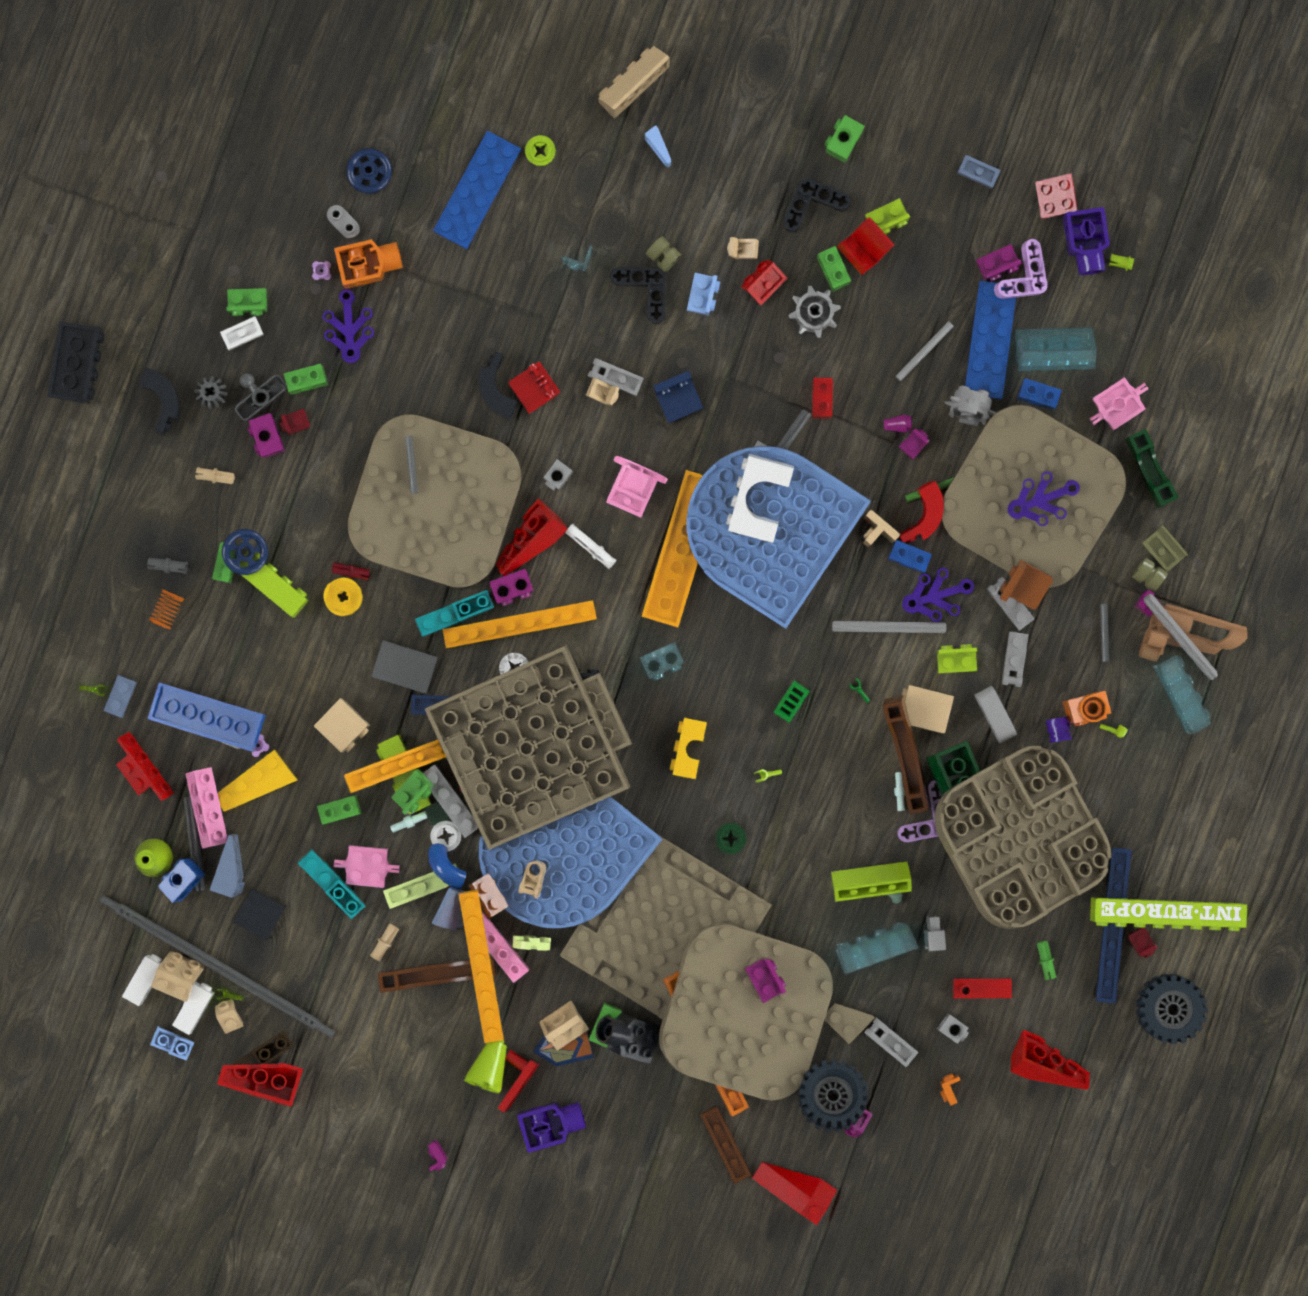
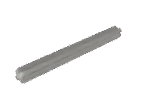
M1152 594L1147 595L1144 598V603L1209 680L1216 678L1218 674L1214 667Z
M833 621L832 631L945 633L946 623Z

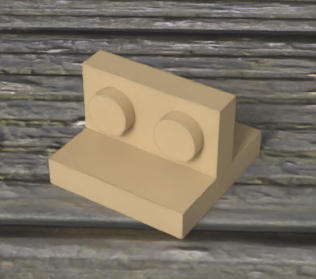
M872 510L863 518L873 526L863 536L865 538L863 544L867 547L871 546L880 534L891 543L900 536L895 529Z
M569 1001L539 1022L546 1039L552 1043L557 1051L589 1030L572 1001Z

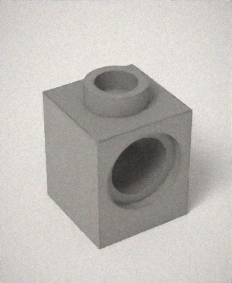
M557 459L543 477L546 480L545 485L553 491L555 488L560 490L573 471ZM554 472L562 473L563 477L560 481L552 479Z
M947 1013L937 1027L940 1032L957 1044L959 1041L963 1042L969 1034L967 1032L969 1028L949 1013ZM954 1024L958 1025L959 1032L957 1034H950V1027Z

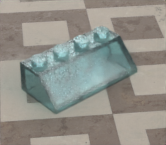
M1092 327L1015 330L1018 371L1095 369L1097 348Z
M1173 655L1153 665L1186 733L1195 734L1210 725L1209 719H1211V715L1207 709L1203 708L1201 704L1203 701L1198 691L1195 692L1192 686L1194 684L1193 679L1189 674H1186L1184 670L1185 663L1182 658Z
M900 922L892 925L893 929L885 931L884 928L875 931L874 936L868 938L867 935L856 938L857 942L849 944V942L839 944L835 952L843 973L848 974L917 949L918 946L909 925Z

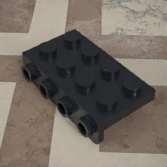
M66 322L59 323L47 393L48 398L90 404V401L94 399L95 389H93V384L98 378L96 366L97 362L101 360L100 343L104 342L105 336L102 328Z

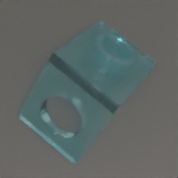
M589 246L584 263L562 256L561 262L567 264L569 269L575 271L582 269L586 271L593 246Z

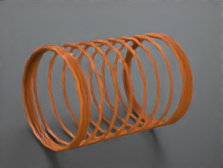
M162 589L161 591L171 596L169 598L180 602L184 600V598ZM161 614V617L174 621L171 618ZM154 617L149 618V621L171 630L170 626L152 619ZM165 620L162 621V622H165V623H167V624L173 625V624H171V623H169V622H167V621H165Z

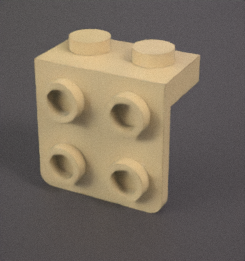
M171 951L157 968L151 987L187 1002L193 985L205 966L196 960L182 956L178 952Z

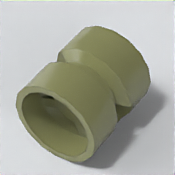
M663 236L656 240L646 252V255L652 261L658 262L657 266L664 272H667L682 256L675 247L670 248V243Z
M1145 557L1131 577L1139 583L1145 582V587L1154 593L1163 583L1168 572L1160 567L1155 568V563Z

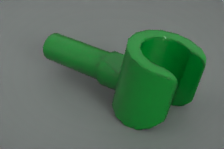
M855 678L859 686L854 688L849 683L850 688L853 691H857L864 701L868 703L870 699L861 688L860 680Z

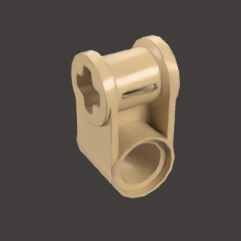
M536 860L527 864L519 886V894L526 893L538 899L546 873L544 862ZM534 864H537L540 867V872L538 875L532 872V866Z

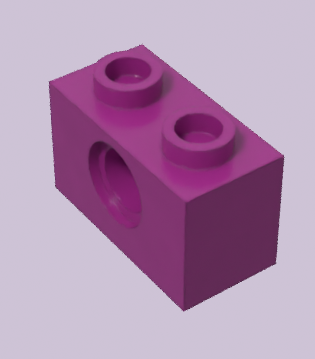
M271 413L249 420L250 426L247 428L250 436L255 438L256 444H254L257 455H261L264 459L285 451ZM263 432H269L270 438L267 441H261V434Z

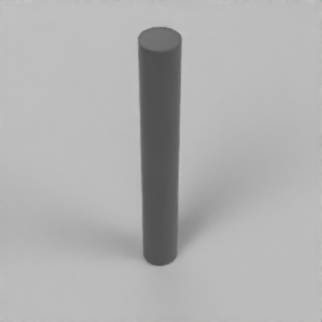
M405 436L411 494H417L418 485L413 437Z
M1100 604L1102 662L1109 661L1108 604Z

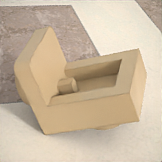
M730 237V242L727 246L729 256L735 259H757L759 240Z
M593 378L586 396L605 405L612 406L618 399L619 388Z
M233 999L223 1001L215 1006L216 1018L225 1034L243 1027V1022L235 1009Z

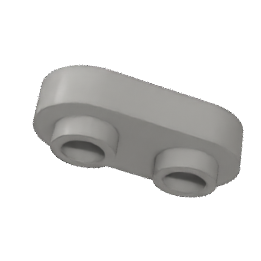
M334 205L328 209L327 218L329 222L345 238L354 239L359 235L360 227L358 223L343 207ZM334 212H339V217H333ZM347 226H353L352 231H347Z

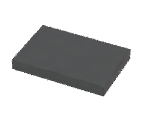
M383 640L372 677L427 694L438 657Z

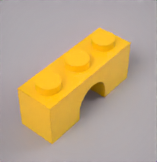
M684 718L683 722L679 721L677 732L681 733L680 740L675 741L674 751L677 752L676 759H672L670 766L673 775L696 779L699 760L692 759L687 755L686 746L692 740L703 741L707 722Z

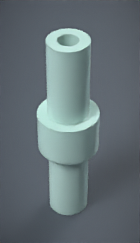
M896 772L894 794L897 796V811H905V790L902 773Z
M423 811L414 816L409 815L403 818V821L391 825L390 828L393 833L406 827L411 828L415 826V823L427 819V812Z

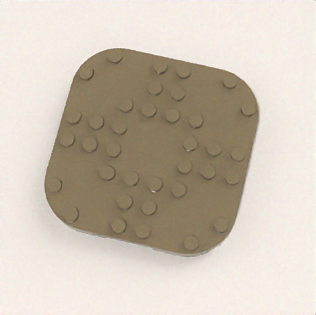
M1027 405L1009 406L996 412L988 420L943 497L944 510L942 521L947 532L955 541L1007 572H1010L1012 566H1017L1019 561L1022 560L1052 576L1053 582L1049 588L1057 587L1068 582L1077 574L1119 506L1125 493V473L1119 460L1110 451L1051 416ZM1045 471L1051 472L1053 479L1048 483L1044 494L1064 487L1068 480H1075L1079 483L1080 490L1078 494L1074 496L1066 494L1046 502L1056 507H1063L1067 512L1064 519H1058L1054 514L1036 506L1028 510L1038 515H1046L1048 517V524L1046 526H1039L1036 521L1024 516L1020 519H1014L1008 514L1007 508L1009 503L1018 499L1023 488V481L1027 478L1034 481V488L1029 490L1025 502L1033 499L1041 481V474ZM1044 474L1043 479L1048 481L1051 477L1050 474ZM1031 481L1025 482V487L1030 488L1032 486ZM1070 485L1068 487V490L1071 492L1075 491L1076 489L1075 485ZM1015 506L1013 509L1014 512L1019 513L1021 511V507ZM1058 510L1057 515L1062 517L1064 511ZM1045 517L1039 518V523L1044 524L1046 522Z
M418 415L395 417L379 429L373 440L348 518L350 540L354 548L371 562L453 588H467L478 584L490 575L497 562L502 541L521 487L522 474L519 462L514 453L497 440ZM405 436L413 437L418 485L417 494H411Z
M1028 746L1017 750L953 786L940 798L935 811V827L939 839L977 909L987 921L1005 929H1015L1030 925L1075 896H1079L1097 885L1105 877L1108 871V861L1111 858L1108 838L1097 817H1092L1075 786L1078 783L1069 766L1058 753L1042 748V746Z
M713 924L698 931L685 948L674 992L660 1027L659 1044L666 1061L682 1074L760 1099L779 1100L790 1096L800 1088L802 1079H806L804 1076L809 1071L831 1000L833 981L827 964L812 951L736 926ZM763 957L774 961L778 977L781 976L786 984V987H784L786 990L785 994H779L765 1003L761 1002L744 969Z

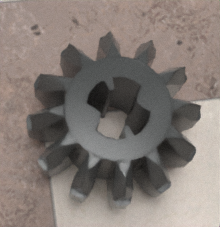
M211 376L208 382L207 378L204 377L203 385L200 382L197 383L201 389H195L194 391L196 394H200L196 397V400L201 401L200 405L202 407L207 404L208 409H212L214 403L215 407L219 408L218 401L225 403V400L221 397L228 396V393L223 391L227 387L225 384L221 385V379L215 381V378ZM209 389L215 392L214 396L207 393Z

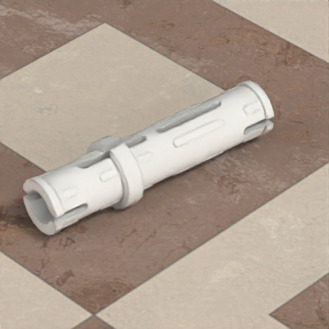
M571 524L565 533L587 550L593 559H597L608 569L617 561L604 550L603 546L597 545L574 524Z

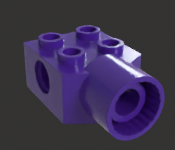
M1104 207L1066 212L1063 216L1068 254L1076 257L1079 275L1104 272L1103 251L1110 245Z
M553 1102L518 1112L517 1114L528 1153L564 1143L568 1133L586 1128L579 1102L563 1107Z

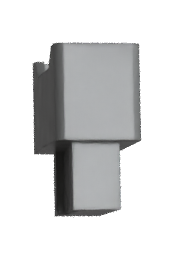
M926 916L927 930H923L925 949L929 951L946 950L945 930L940 929L939 917Z

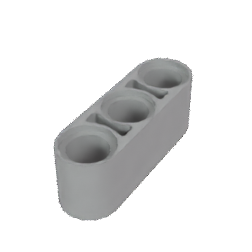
M992 686L974 694L999 744L1017 735L1009 716Z

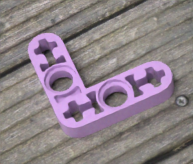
M1030 239L1024 242L1021 247L1026 278L998 282L994 287V293L998 298L1034 296L1046 291L1045 267L1041 245L1037 240ZM1028 246L1033 247L1034 251L1029 250ZM1032 262L1037 264V272H1034L1031 269ZM1018 283H1022L1024 285L1023 293L1018 291ZM1035 284H1040V288L1035 287ZM1001 287H1003V288H1009V287H1011V290H1008V291L1004 292V291H1001Z
M935 780L928 784V795L933 819L901 826L897 831L898 838L901 841L912 842L938 837L935 827V805L940 799L933 801L932 797L937 796L936 792L931 790L934 787V783H936ZM924 824L930 827L928 835L920 833V827ZM913 826H916V832L919 837L915 838V834H910L908 839L905 836H901L904 828H907L908 831H913Z

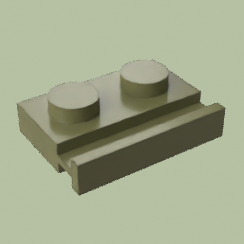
M1161 526L1141 543L1166 572L1188 555L1164 526Z

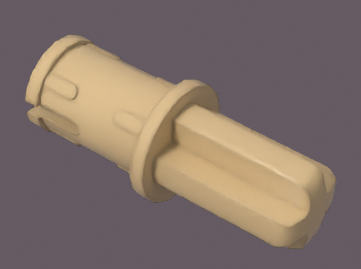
M197 467L196 473H201L195 475L197 480L212 481L214 484L216 482L233 484L235 479L234 473L218 471L217 468L210 470Z
M393 924L388 925L382 937L378 938L379 942L370 954L372 958L381 962L388 947L391 948L390 944L399 931L398 927Z

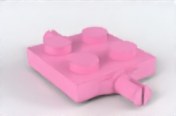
M1124 377L1092 398L1099 412L1090 418V421H1093L1092 424L1095 425L1103 419L1112 430H1115L1144 411L1146 408L1142 404L1139 395L1148 390V387L1140 390L1146 384L1143 383L1135 389Z
M349 845L347 859L334 860V867L345 868L346 884L384 888L387 873L400 872V865H389L387 859L388 849Z

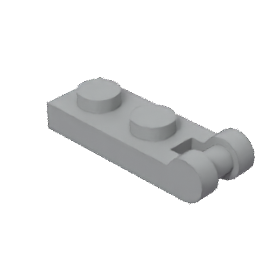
M594 359L592 363L594 366L592 371H589L588 377L599 379L611 386L618 387L624 392L637 396L644 380L643 377L602 360ZM601 368L606 369L604 376L599 374Z
M1001 577L995 585H990L987 590L1018 631H1020L1032 622L1034 617L1024 604L1009 597L1007 602L1000 599L998 591L1003 582L1006 581Z
M1009 632L1002 685L1014 684L1015 687L1022 686L1029 634ZM1010 671H1016V677L1009 676Z
M876 1017L873 1021L874 1024L870 1029L867 1028L864 1033L907 1067L918 1054V1051ZM879 1028L884 1031L880 1037L875 1034Z

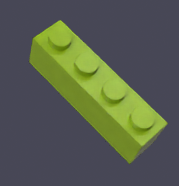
M255 552L252 560L258 561L260 555ZM240 561V567H248V561ZM270 563L268 565L265 564L254 574L242 575L293 618L309 601L305 598L307 594L299 587L297 589L291 586L292 581L285 575L281 578L276 573L278 570Z
M400 735L377 744L379 749L376 750L381 760L407 751ZM416 769L393 777L395 792ZM429 797L425 800L422 798L418 803L420 806L415 812L432 805Z
M908 862L831 872L835 902L912 891Z

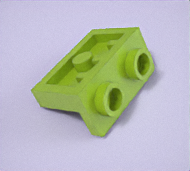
M900 198L865 214L866 219L870 217L885 234L890 233V229L893 227L901 228L907 225V221L910 219V215L907 214Z
M972 644L960 645L961 649H953V645L941 646V650H937L938 673L977 671V648H972Z

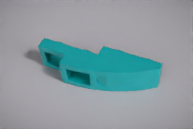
M485 590L415 619L421 636L424 637L494 608L488 591Z
M312 849L298 861V864L350 919L365 907V904Z

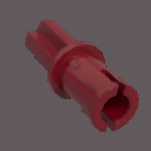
M336 562L332 564L331 572L333 574L348 576L349 579L353 577L366 581L369 580L370 569L356 567L354 564L346 565Z

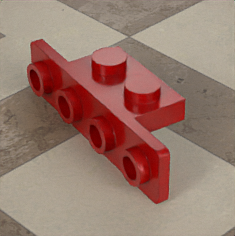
M128 732L120 736L117 741L127 756L117 763L116 766L138 796L150 787L161 801L172 796L174 792L169 784L161 776L158 769L150 761L132 734Z

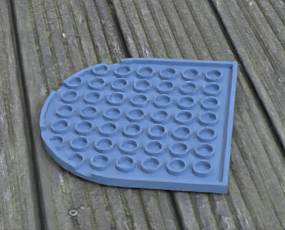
M772 446L748 447L730 453L718 460L704 473L697 483L690 498L687 511L688 541L695 559L711 580L786 629L871 500L795 452ZM749 454L794 466L789 487L762 481L751 486L746 494V503L752 513L778 521L773 543L728 531L729 525H726L728 514H733L734 507L731 506L733 496H738L740 489L736 488L739 476L743 477L744 470L741 469L744 458L748 459Z
M610 796L488 850L481 834L479 840V862L482 875L484 876L489 873L495 880L500 893L505 897L508 907L505 908L507 912L532 925L544 928H565L591 920L608 908L663 838ZM536 860H540L546 865V873L538 899H535L532 895L526 893L519 894L518 892L527 864ZM534 864L532 866V872L538 875L540 872V867L537 864Z

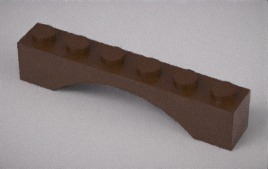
M904 695L884 699L882 706L896 747L909 812L914 814L929 811L931 803Z
M491 956L493 977H496L495 959ZM469 959L381 971L378 973L380 993L426 985L473 980Z

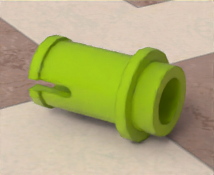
M1111 254L1109 266L1125 268V271H1128V269L1132 270L1134 258Z

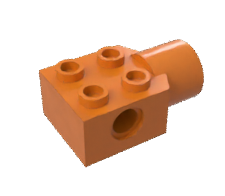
M371 239L334 248L342 284L345 289L382 281L385 272L403 268L397 242L377 246Z
M1099 691L1062 701L1066 716L1069 717V723H1074V726L1101 721L1107 718V714L1111 713L1106 691Z

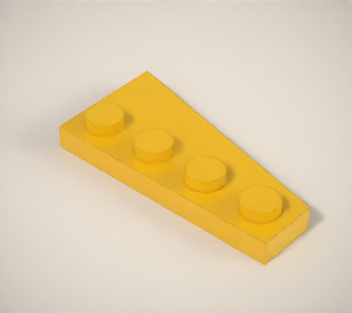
M273 750L217 793L220 807L226 812L296 782L298 779L276 750Z

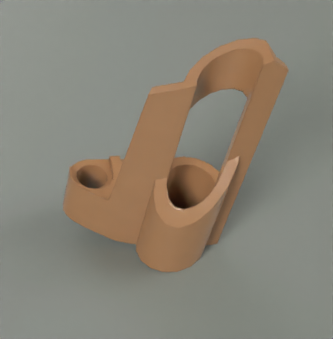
M1171 604L1162 605L1200 652L1215 655L1222 649H1234L1247 640V627ZM1153 613L1139 650V657L1157 662L1159 656L1163 655L1166 644L1177 647L1181 646ZM1193 620L1229 630V634L1220 641L1210 640L1190 634L1189 632Z

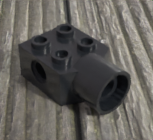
M621 1012L617 1018L605 1016L598 1022L596 1038L600 1043L607 1044L609 1050L620 1056L650 1064L659 1041L661 1026L649 1020Z

